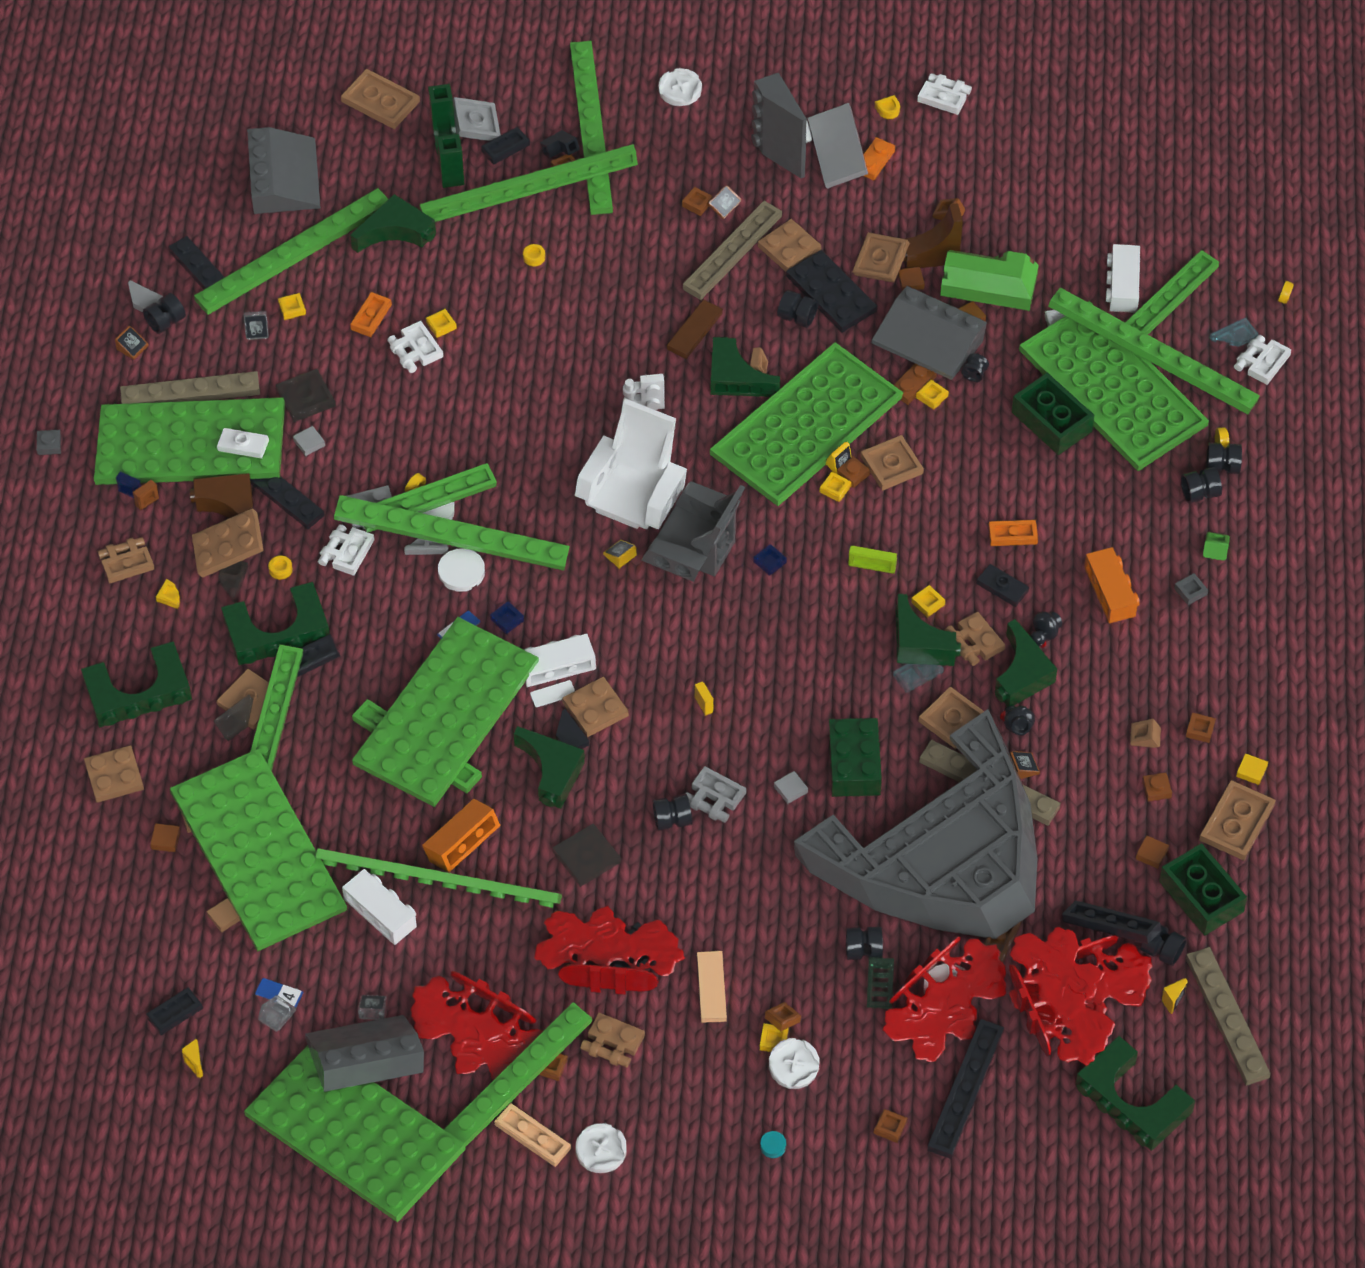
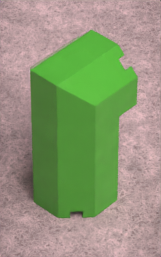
M949 250L944 265L941 296L1030 311L1039 265L1035 261L1032 264L1030 257L1024 253L1007 251L1003 253V257L999 258V255L990 257Z

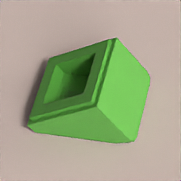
M1207 532L1203 557L1226 560L1230 536Z

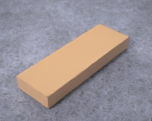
M722 951L697 952L701 1023L727 1022Z
M512 1103L494 1121L495 1126L554 1167L558 1165L571 1149V1144Z

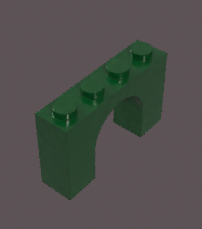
M450 84L428 86L431 124L442 187L465 185L460 136L456 134Z
M313 582L290 588L292 603L297 617L289 628L281 632L267 633L257 629L250 620L244 601L221 607L223 621L238 665L251 664L260 659L275 657L279 644L302 648L330 634L329 626Z
M174 641L150 648L158 676L152 687L138 694H126L117 690L110 681L104 662L81 669L83 681L99 727L111 726L119 721L134 719L149 712H157L163 708L181 705L186 701L192 700L190 686Z
M1118 1036L1104 1051L1095 1057L1093 1062L1089 1063L1088 1066H1085L1077 1074L1076 1086L1083 1096L1089 1097L1096 1103L1101 1112L1108 1113L1114 1118L1116 1124L1121 1129L1129 1131L1138 1144L1143 1147L1146 1146L1152 1151L1193 1113L1195 1100L1178 1085H1175L1153 1105L1136 1107L1124 1102L1116 1093L1114 1085L1136 1064L1138 1051Z

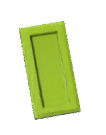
M850 546L849 566L895 574L897 553Z

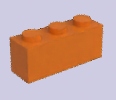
M1113 547L1086 554L1084 568L1108 623L1136 617L1137 607L1140 605L1137 593H1133L1131 589L1129 575L1125 574L1122 569L1121 557L1119 555L1116 556Z
M473 799L422 846L429 862L449 873L498 829L500 823L493 808Z

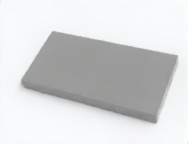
M849 103L808 117L827 189L869 174Z

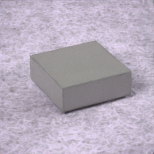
M313 426L293 436L294 442L305 456L325 446V441Z
M795 771L774 782L775 789L787 804L808 793V787Z

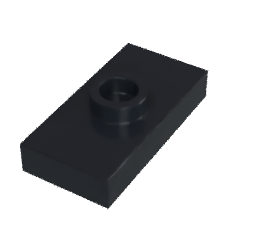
M516 127L482 145L481 151L495 165L530 146V140Z
M989 564L977 578L976 582L977 585L1014 607L1029 592V586L992 564Z
M331 634L301 648L303 649V656L297 677L340 657Z
M187 987L146 1013V1016L157 1032L163 1035L202 1010L203 1006L190 988Z

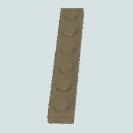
M763 201L683 283V290L702 300L782 217V211Z
M258 371L120 386L122 404L209 401L260 395Z
M933 740L930 741L919 760V763L958 782L963 781L977 771L964 755ZM1023 785L1031 804L1032 818L1049 826L1060 809V802Z
M1208 947L1187 954L1186 961L1245 1085L1247 1086L1270 1078L1271 1073L1211 948Z

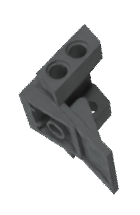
M689 482L678 498L672 513L641 561L693 582L699 571L715 577L735 544L736 510L745 486L740 485L736 492L725 495L695 482Z

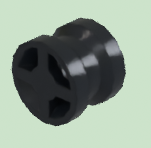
M970 354L967 358V364L963 366L961 373L969 381L980 382L984 377V372L989 367V362L980 354Z

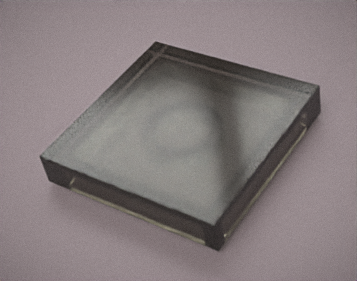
M318 369L275 385L280 398H284L285 407L293 422L336 406L335 400Z
M594 823L553 847V853L580 887L621 863V857Z

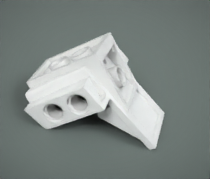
M625 398L614 440L606 436L602 437L578 476L575 496L584 499L587 506L596 509V513L636 529L639 527L648 529L651 526L659 530L685 487L687 469L670 462L676 418Z

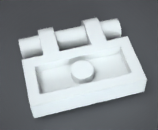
M931 73L918 95L917 102L958 115L966 101V95H970L972 87L965 85L963 81L957 80L956 82L947 79L945 75Z
M422 321L402 329V338L397 339L392 335L387 340L391 351L398 355L403 368H407L410 373L417 370V366L414 363L418 360L425 366L443 357V351ZM410 347L412 352L407 354L405 348Z
M1258 335L1248 343L1247 350L1237 357L1234 368L1237 371H1242L1244 367H1250L1247 375L1268 385L1291 355V349L1274 340H1271L1266 345L1264 344L1265 338L1262 335ZM1254 354H1260L1258 358L1253 357Z
M663 374L640 376L639 382L627 379L623 386V395L625 396L623 402L626 398L654 410L665 409Z
M339 524L336 530L331 532L329 536L330 541L327 546L322 548L318 563L326 566L328 561L333 559L332 565L334 569L355 575L374 542V535L352 527L349 534H346L347 528ZM342 543L343 545L340 550H337L338 544Z

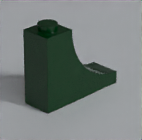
M394 194L350 235L351 246L354 251L360 253L363 249L378 242L400 240L413 243L422 248L427 242L434 239L436 226L433 218Z
M713 337L711 395L772 397L780 390V376L762 373L748 365L737 349L736 338Z
M898 594L895 608L897 663L954 666L956 656L960 657L961 643L956 641V632L944 631L927 624L914 613L909 604L907 594Z
M1016 619L1007 623L1006 637L1013 647L1015 658L1007 671L996 678L994 690L997 699L1000 702H1004L1006 706H1014L1056 682L1057 676L1055 665Z
M517 726L514 732V746L529 754L538 764L542 773L541 782L538 787L539 801L546 806H554L561 809L585 764L584 750Z

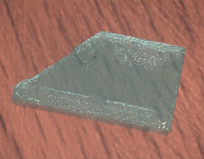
M1243 318L1211 333L1210 340L1214 342L1217 340L1230 343L1229 345L1239 347L1255 339L1258 336V332L1247 318Z
M906 664L893 671V676L907 693L942 674L944 668L941 665Z

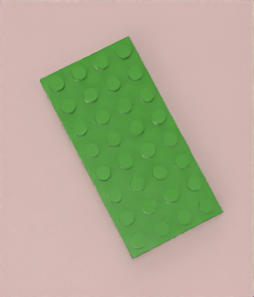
M1067 316L1019 346V351L1043 375L1048 372L1095 415L1093 426L1137 471H1140L1208 426L1209 420L1150 361Z
M835 342L710 449V455L776 506H779L826 465L827 458L844 442L849 444L900 401L903 392Z
M284 398L101 405L94 473L95 485L147 483L151 479L155 483L193 481V479L248 473L250 474V479L280 478L285 411ZM228 428L268 435L269 442L263 458L218 451L217 444L223 429Z
M457 617L352 759L353 765L435 807L528 679L531 671L539 662V657Z
M259 749L170 788L172 797L238 914L257 952L347 911L346 903L321 859L316 858L317 852Z
M308 1045L244 1110L246 1117L396 1222L410 1210L466 1149L463 1142L375 1082L324 1092Z

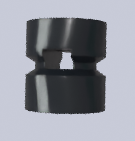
M787 290L779 303L777 316L787 321L794 319L795 324L809 328L816 316L818 301L807 296L801 298L799 293Z
M172 293L161 297L158 300V304L152 303L143 309L146 322L157 334L170 328V323L176 324L186 317L183 305Z
M1209 442L1206 468L1215 467L1218 473L1225 470L1227 474H1240L1242 445L1228 443L1226 447H1223L1222 443Z
M1215 467L1200 470L1199 474L1193 471L1181 475L1182 492L1187 503L1201 501L1204 496L1211 499L1222 495L1221 479Z
M687 794L673 796L671 801H668L666 798L652 800L654 819L658 831L672 828L674 823L678 827L692 825L691 808Z
M1161 925V931L1149 944L1142 943L1140 950L1152 957L1159 955L1160 961L1172 967L1182 954L1187 938L1175 931L1170 934L1168 928Z
M860 927L846 928L847 960H861L863 956H866L868 960L883 959L882 927H867L865 931H862Z

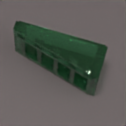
M869 958L867 1008H892V1003H889V1001L893 997L894 959ZM874 969H889L888 973H874ZM873 978H888V982H873ZM873 987L888 988V992L873 991ZM872 997H887V1002L872 1001Z

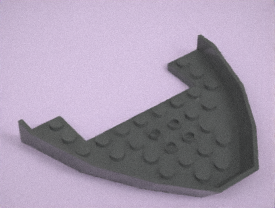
M987 709L950 735V741L977 769L976 772L865 848L832 815L794 841L795 856L811 874L871 909L936 930L997 939V937L1034 913L1038 858L1031 804L1005 742Z

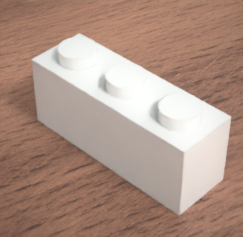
M1113 244L1112 253L1107 255V267H1111V271H1107L1106 284H1110V288L1106 290V302H1110V311L1136 313L1139 302L1140 246Z
M588 634L574 635L561 641H551L542 646L524 649L539 657V662L525 681L527 687L596 669L595 654Z
M363 869L342 887L344 900L394 945L417 927L414 909L408 904L404 905L392 889L387 890L375 874L371 875Z

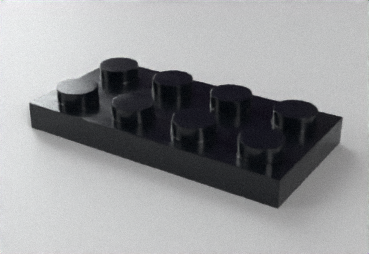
M822 250L786 271V277L805 296L818 301L820 312L841 333L877 312L878 306Z

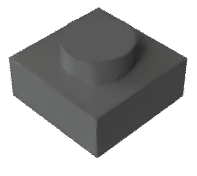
M60 430L37 431L38 455L61 454Z
M1195 573L1175 583L1174 589L1187 605L1208 594V589Z

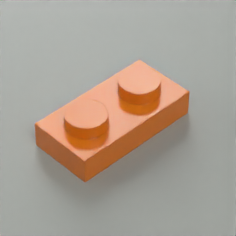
M877 137L874 139L864 153L869 173L864 175V177L871 180L876 179L895 152V145Z
M371 292L351 322V330L372 337L392 305L391 299Z
M1036 520L989 522L990 546L1038 544Z

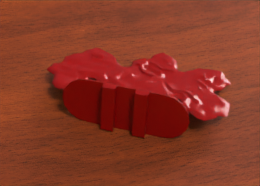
M608 905L592 912L590 920L586 923H583L574 913L553 912L551 917L544 921L547 931L553 936L536 945L534 956L536 960H541L542 965L547 969H555L563 963H571L562 967L558 973L559 978L569 985L590 987V992L601 993V988L614 989L616 994L626 995V991H650L657 987V977L645 969L651 968L660 976H668L674 972L675 964L685 959L684 951L678 948L679 939L674 933L668 931L667 926L661 920L645 923L634 933L628 934L625 932L626 924L620 918L614 917V912ZM573 954H577V961L573 960ZM642 956H649L645 964L640 963L639 967L636 966ZM630 957L634 959L633 964L629 961ZM620 960L628 963L631 968L611 967L610 964L613 961ZM655 960L656 964L650 966V963ZM593 961L598 965H586V962Z
M1055 927L1048 935L1046 942L1032 933L1014 937L1015 945L1012 947L1010 956L1014 961L1023 964L1027 971L1023 978L1016 966L1012 964L1009 965V971L1018 994L1016 1002L1020 1012L1025 1011L1027 1014L1026 1027L1029 1034L1035 1033L1046 1056L1051 1054V1046L1047 1034H1052L1060 1040V1045L1057 1047V1055L1060 1060L1067 1063L1078 1060L1088 1066L1089 1063L1095 1060L1096 1053L1104 1051L1105 1046L1108 1044V1037L1112 1034L1115 1027L1114 1021L1103 1012L1086 1008L1085 1005L1086 1000L1095 996L1097 990L1096 983L1101 981L1105 972L1091 963L1080 965L1075 963L1080 947L1076 934L1072 930ZM1037 968L1039 972L1032 975L1031 971ZM1026 983L1038 984L1039 999L1037 1001H1032L1025 986ZM1048 1005L1053 1009L1055 1016L1052 1024L1043 1026L1036 1010L1037 1007ZM1062 1018V1022L1056 1024V1020ZM1056 1027H1067L1072 1033L1071 1035L1060 1034L1062 1033L1061 1030H1056ZM1063 1039H1070V1042L1067 1044L1063 1041Z
M1116 935L1091 942L1090 937L1081 940L1078 944L1080 949L1075 959L1078 960L1094 954L1097 959L1095 966L1102 965V971L1105 973L1101 981L1096 983L1097 990L1095 996L1086 1000L1085 1005L1086 1008L1097 1010L1104 1014L1107 1011L1104 1001L1108 997L1116 999L1123 1005L1142 1006L1146 997V990L1150 988L1152 981L1148 972L1153 966L1151 963L1152 958L1141 955L1135 945L1131 943L1123 944L1115 956L1102 952L1118 941V936ZM1121 957L1123 962H1118L1116 958ZM1106 960L1109 963L1111 960L1118 966V969H1109L1103 961ZM1035 968L1031 972L1032 974H1036L1039 971L1037 968ZM1026 983L1025 986L1032 1001H1037L1039 999L1038 984ZM1014 987V990L1010 991L1009 995L1015 1008L1018 1009L1016 1004L1018 994ZM1048 1005L1037 1007L1036 1010L1043 1026L1052 1024L1055 1016L1053 1009ZM1062 1018L1056 1020V1024L1062 1022ZM1056 1027V1030L1060 1029L1062 1032L1064 1027ZM1047 1034L1049 1040L1055 1037L1052 1034Z
M959 936L941 952L936 949L922 966L919 965L905 980V985L889 1001V1003H894L902 995L907 997V1005L905 1007L891 1008L885 1011L886 1025L883 1027V1031L894 1042L912 1039L915 1058L926 1060L927 1062L936 1061L946 1049V1034H953L960 1040L972 1039L977 1029L974 1025V1021L977 1019V1009L971 1004V1000L974 997L992 1000L1006 995V982L1004 980L1006 966L999 959L1001 952L996 944L986 946L979 939L970 938L964 945V956L950 957V951L960 942L961 938ZM970 955L973 959L970 961L966 960L965 957ZM943 961L949 966V976L943 982H936L928 972L938 962ZM961 962H964L971 967L969 970H960L955 966V963L960 965ZM953 969L958 972L957 976H953ZM924 977L928 982L925 994L922 997L912 994L909 989ZM913 1003L917 1006V1011L912 1009Z
M451 971V977L463 986L464 990L450 991L449 983L441 976L432 977L425 986H415L412 993L415 1003L410 1009L412 1018L415 1021L414 1029L419 1039L434 1040L447 1034L454 1036L455 1040L450 1045L452 1055L457 1058L455 1062L457 1074L475 1073L481 1065L487 1064L491 1073V1079L494 1080L543 1032L540 1029L527 1031L520 1029L519 1019L529 1024H535L536 1019L522 1008L513 1004L508 994L500 991L497 995L492 992L488 983L481 979H478L476 983L458 972ZM444 992L450 993L447 997H443L442 994ZM472 993L490 1002L484 1012H475L470 1008L468 998ZM453 997L457 1000L459 997L462 998L456 1005L448 1006L446 1004V1001ZM465 1002L466 1009L463 1010L461 1005ZM495 1006H498L512 1014L513 1017L505 1023H501L497 1016L494 1015L493 1009ZM512 1028L516 1030L514 1036L510 1035Z

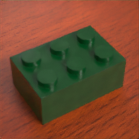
M1048 372L1013 396L1012 413L1057 455H1060L1093 431L1095 415Z
M878 718L829 719L828 738L832 797L880 796L882 777Z
M1202 843L1162 866L1159 882L1204 936L1245 911L1247 896Z

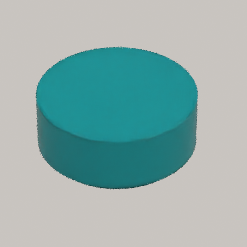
M777 1131L765 1133L760 1142L762 1153L769 1158L782 1156L786 1150V1139L783 1134Z

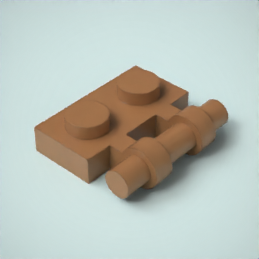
M132 537L126 539L124 543L114 546L110 544L105 549L97 551L109 584L154 570V564L147 546H145L143 537L137 539Z
M979 612L958 622L960 631H956L953 626H948L945 631L956 632V641L961 643L960 655L965 661H969L972 666L979 663L980 659L977 657L979 654L986 661L1005 650L1003 641ZM968 639L973 646H968L965 640Z
M598 1013L588 1032V1038L595 1041L592 1043L583 1040L581 1049L589 1052V1055L597 1058L599 1056L609 1060V1063L612 1065L628 1067L631 1058L624 1056V1054L628 1053L635 1056L645 1036V1031ZM605 1044L615 1048V1050L612 1051L607 1048H604L603 1046Z

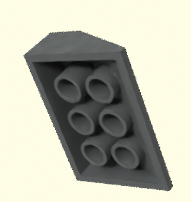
M779 72L755 80L754 91H752L754 105L752 106L754 120H752V127L754 129L751 135L752 142L755 147L760 149L764 156L799 178H804L807 119Z
M271 127L247 129L254 214L321 208L315 138Z
M906 286L891 306L874 335L872 344L952 380L967 362L968 356L973 354L983 343L987 322Z
M404 1015L305 1033V1039L324 1092L423 1073L424 1050L417 1032Z

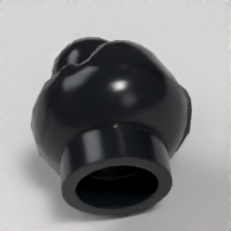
M1054 611L1038 612L1033 618L1035 631L1031 633L1030 637L1038 646L1044 648L1046 640L1054 639L1058 635L1059 628L1062 626V619L1059 614Z
M1007 706L1000 715L1006 728L1017 735L1027 734L1035 723L1034 713L1026 706Z

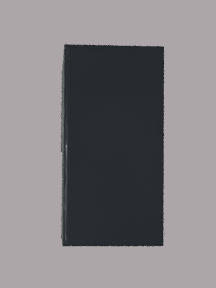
M563 130L540 142L543 154L550 158L560 152L571 155L580 150L577 138Z

